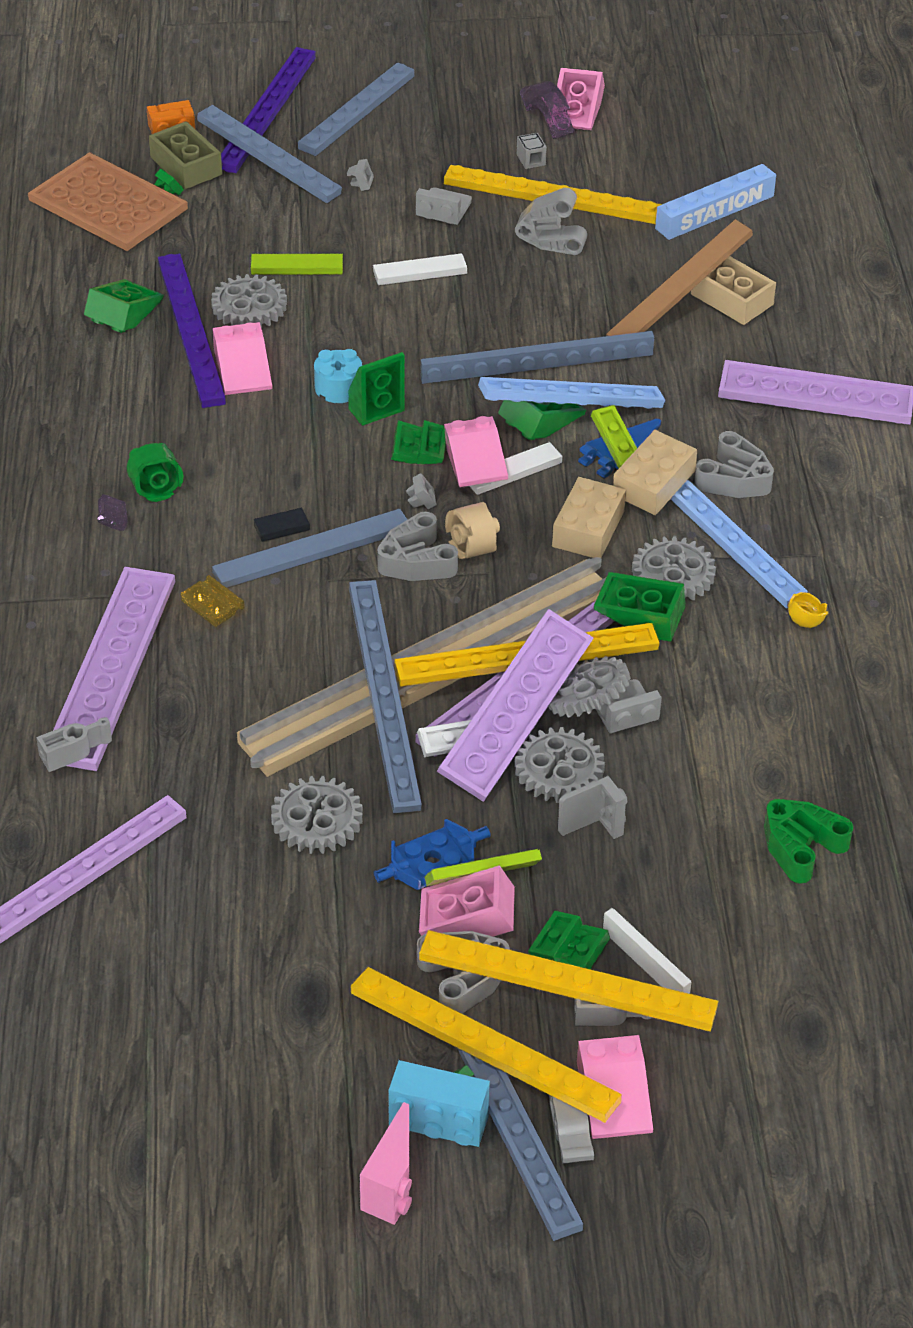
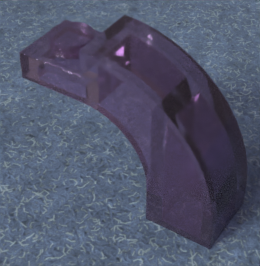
M542 81L525 86L519 91L526 111L536 108L541 110L553 139L567 136L574 132L567 112L570 109L568 102L554 83Z

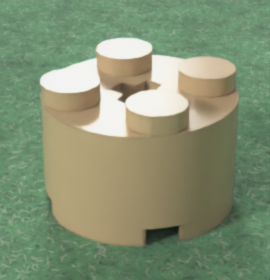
M484 502L456 508L447 513L445 520L446 533L451 532L452 540L448 542L458 549L459 559L471 558L496 551V533L499 532L500 526L497 518H492Z

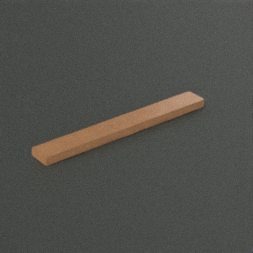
M735 219L613 327L606 336L645 332L753 236L752 230Z

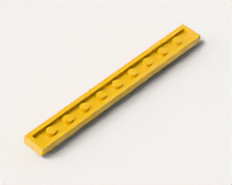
M450 165L444 176L445 185L530 201L561 188H570L577 195L573 209L656 224L657 206L662 205L652 201H641L630 197L593 192L588 189H577L545 181L508 176L502 173L486 172L481 169H470L459 165Z
M647 623L585 632L593 637V640L579 661L590 660L595 657L603 658L605 656L611 657L658 650L659 640L653 624ZM526 641L394 659V669L400 687L505 672Z
M430 930L427 931L419 952V960L710 1032L718 1007L717 1000Z
M370 967L351 985V994L604 1123L622 1102V1094Z

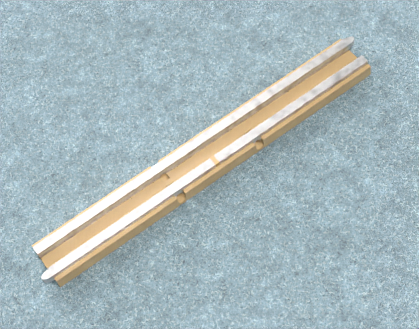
M601 558L585 559L392 655L393 667L394 659L526 641L548 609L569 621L597 600L606 579H602L595 573L601 567ZM365 669L238 731V744L251 758V767L260 768L268 777L375 723ZM395 672L402 708L462 679L457 678L400 687Z

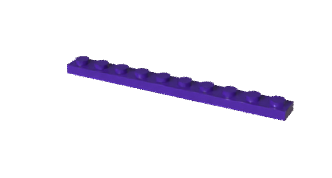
M296 47L242 124L262 136L315 60L316 52ZM229 142L221 153L222 170L237 173L249 156V153Z
M168 254L158 257V265L201 407L226 405L223 388L181 255Z

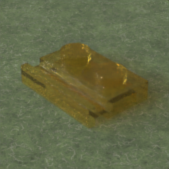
M210 575L206 577L205 581H199L181 593V601L215 627L236 614L235 611L238 609H244V601Z

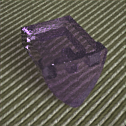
M102 494L98 499V522L107 527L124 531L128 522L125 502Z

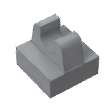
M359 160L357 165L349 167L347 176H356V178H352L351 186H358L361 191L369 190L374 176L368 160Z
M421 473L414 476L413 485L406 490V493L411 497L408 499V502L413 508L425 505L427 509L432 508L436 505L434 488Z

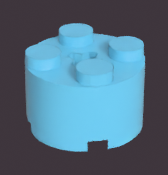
M322 350L319 352L318 358L314 362L315 392L319 397L321 394L325 397L326 401L332 403L348 402V390L358 368L362 366V362L355 350Z

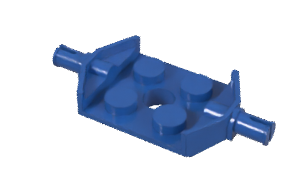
M445 819L443 828L397 847L393 840L391 841V863L387 867L374 871L375 879L379 883L394 877L395 880L399 879L412 888L419 890L426 887L425 876L432 869L474 861L476 842L489 838L491 836L487 826L475 831H468L466 828ZM433 857L440 861L431 863L426 861V859Z

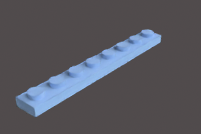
M480 377L478 384L485 399L492 401L511 400L514 402L533 401L536 403L614 405L626 408L634 406L647 409L653 407L663 408L665 402L657 386Z
M689 480L672 496L671 500L785 608H788V603L793 594L808 592Z

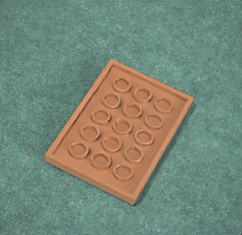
M90 152L28 193L29 201L126 251L188 209L187 201Z

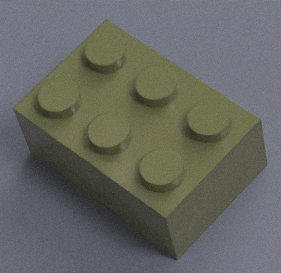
M185 121L149 135L151 158L170 176L175 178L184 189L194 187L197 184L222 175L221 152L188 122Z

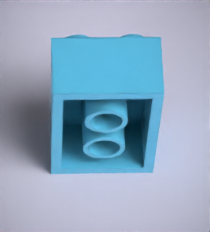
M399 1060L389 1088V1125L403 1102L409 1104V1131L425 1134L430 1138L455 1141L460 1145L479 1147L488 1119L490 1081Z

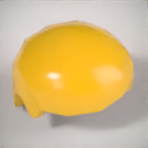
M799 592L793 594L788 603V613L791 619L801 627H816L824 621L828 614L826 611L827 604H821L818 598L810 593Z

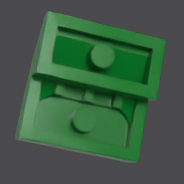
M398 420L395 427L391 460L412 464L442 463L446 444L445 427L424 420L422 427Z
M554 911L528 950L529 955L591 969L608 943L610 935L606 929L583 925L580 916Z

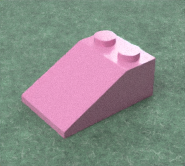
M561 68L549 126L592 130L601 105L605 86L603 73Z
M260 322L213 328L214 352L225 395L272 389Z
M481 416L467 421L456 420L452 423L444 424L446 448L459 487L508 479L497 427L492 416Z
M500 865L421 890L419 924L421 936L427 934L428 930L438 933L473 931L492 937L513 931L514 885Z
M639 1035L578 1041V1072L622 1094V1102L605 1123L588 1115L591 1139L653 1133L645 1062Z
M403 1102L360 1174V1210L394 1225L401 1214L405 1215L412 1201V1197L409 1196L412 1180L409 1179V1104Z

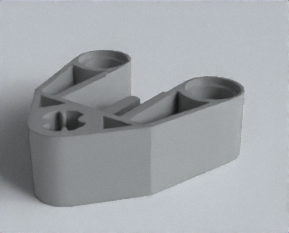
M561 188L534 199L521 213L515 227L516 235L542 250L571 255L581 253L587 239V231L578 225L565 226L560 224L561 218L571 215L577 200L576 193L570 188Z
M725 431L719 435L717 459L724 464L711 459H701L696 463L694 486L702 492L735 498L764 496L771 492L774 474L772 465L762 450L736 432Z
M420 512L391 529L378 546V572L384 576L408 581L451 578L458 571V549L451 544H441L425 548V546H429L436 541L437 518L433 513Z
M473 931L442 933L510 950L506 941ZM426 934L422 935L417 941L418 967L424 972H436L448 968L419 960V952L426 937ZM453 968L454 976L443 980L439 985V1003L463 1014L493 994L502 980Z

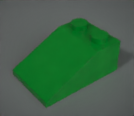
M123 279L90 288L84 315L92 318V321L95 323L112 326L114 331L125 332L135 328L163 300L164 295Z
M403 352L358 368L348 390V407L362 426L405 411V355Z
M504 400L498 414L505 419L508 425L519 429L525 438L535 440L550 436L583 416L587 410L581 405L574 403L558 404L555 402L536 403L533 401L514 402Z
M609 572L594 604V610L623 626L652 623L658 640L671 642L685 609V589L682 583Z

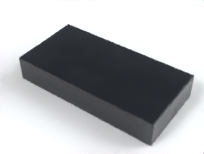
M302 507L254 519V526L261 542L310 530V523Z

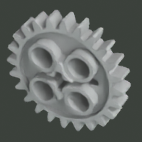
M248 274L245 275V278L237 275V280L228 278V284L221 282V287H215V292L212 293L211 304L213 314L217 315V320L223 319L224 325L230 322L231 326L260 322L262 328L263 323L270 326L271 320L277 322L278 316L283 317V311H286L287 295H285V289H281V284H275L274 279L267 281V276L258 279V274L253 278H250Z
M673 536L672 541H668L666 537H663L662 542L653 539L652 545L644 543V549L638 548V553L633 558L632 572L633 576L684 584L685 597L695 600V594L703 596L704 590H710V584L714 583L716 566H714L715 560L710 559L711 553L704 552V546L696 548V541L688 544L686 543V538L679 542L676 536Z
M607 656L603 657L600 661L595 657L592 662L585 660L581 665L576 664L549 704V709L552 710L553 714L558 713L560 717L565 714L567 717H571L574 713L578 717L584 711L590 714L592 709L600 710L603 704L610 705V700L618 699V693L625 692V687L630 685L629 680L631 677L626 664L622 662V659L616 660L615 657L608 660Z
M560 727L558 733H555L552 728H549L548 734L539 730L538 737L530 734L529 742L524 741L521 748L517 751L515 775L519 776L520 784L526 783V791L534 789V797L545 794V801H548L552 796L555 797L556 803H559V799L568 791H574L594 780L603 778L605 762H603L604 754L600 753L599 745L593 746L592 738L584 740L585 733L575 736L574 729H571L569 733H565L563 727Z
M310 776L307 783L300 778L298 786L289 783V791L281 789V797H275V805L271 806L272 825H274V833H279L280 841L288 839L289 848L298 844L299 852L308 847L310 854L314 852L315 848H319L322 854L325 852V847L336 851L335 844L337 843L345 847L346 839L354 840V832L360 831V824L363 822L362 804H360L359 796H354V789L346 790L345 782L337 786L335 778L331 779L329 783L325 782L324 776H321L319 781H315L313 776Z

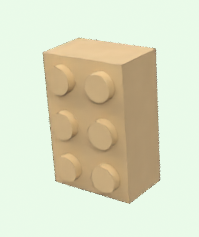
M729 256L691 290V295L745 325L774 304L776 282Z
M654 430L614 473L613 486L626 489V502L656 516L695 472L697 449Z
M578 477L553 524L552 547L592 558H601L624 513L626 489Z

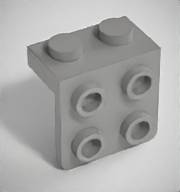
M419 188L416 192V215L458 225L470 206L472 197L439 188H431L430 190Z
M629 680L630 685L625 687V692L618 693V699H611L610 705L603 704L601 709H596L609 734L659 720L662 699L659 692L656 690L646 693L638 680Z
M609 776L594 780L574 791H568L559 799V833L564 836L596 821H600L613 839L624 835V822H626L625 807L627 804L625 792L621 788L618 789Z

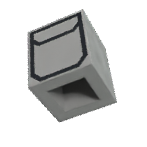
M533 133L517 136V156L524 168L528 169L546 165L547 147L539 134Z

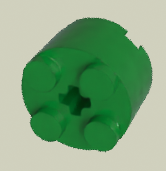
M146 444L140 448H134L129 453L127 474L140 496L152 502L163 501L174 495L173 491L182 485L183 470L166 444Z

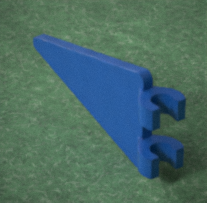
M654 419L627 428L637 448L654 430L660 427L661 420ZM602 437L586 442L580 448V452L584 456L579 458L578 462L584 466H589L596 456L600 458L598 464L602 467L597 470V474L601 477L606 478L612 473L614 468L619 469Z

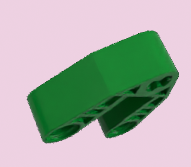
M774 799L767 804L764 831L769 852L791 881L802 884L810 881L813 874L816 855L809 847L811 842L815 841L832 853H845L850 848L853 823L846 817L810 802Z

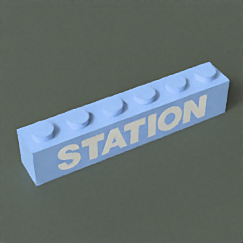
M760 164L657 206L655 229L670 240L774 196L776 174L764 164Z

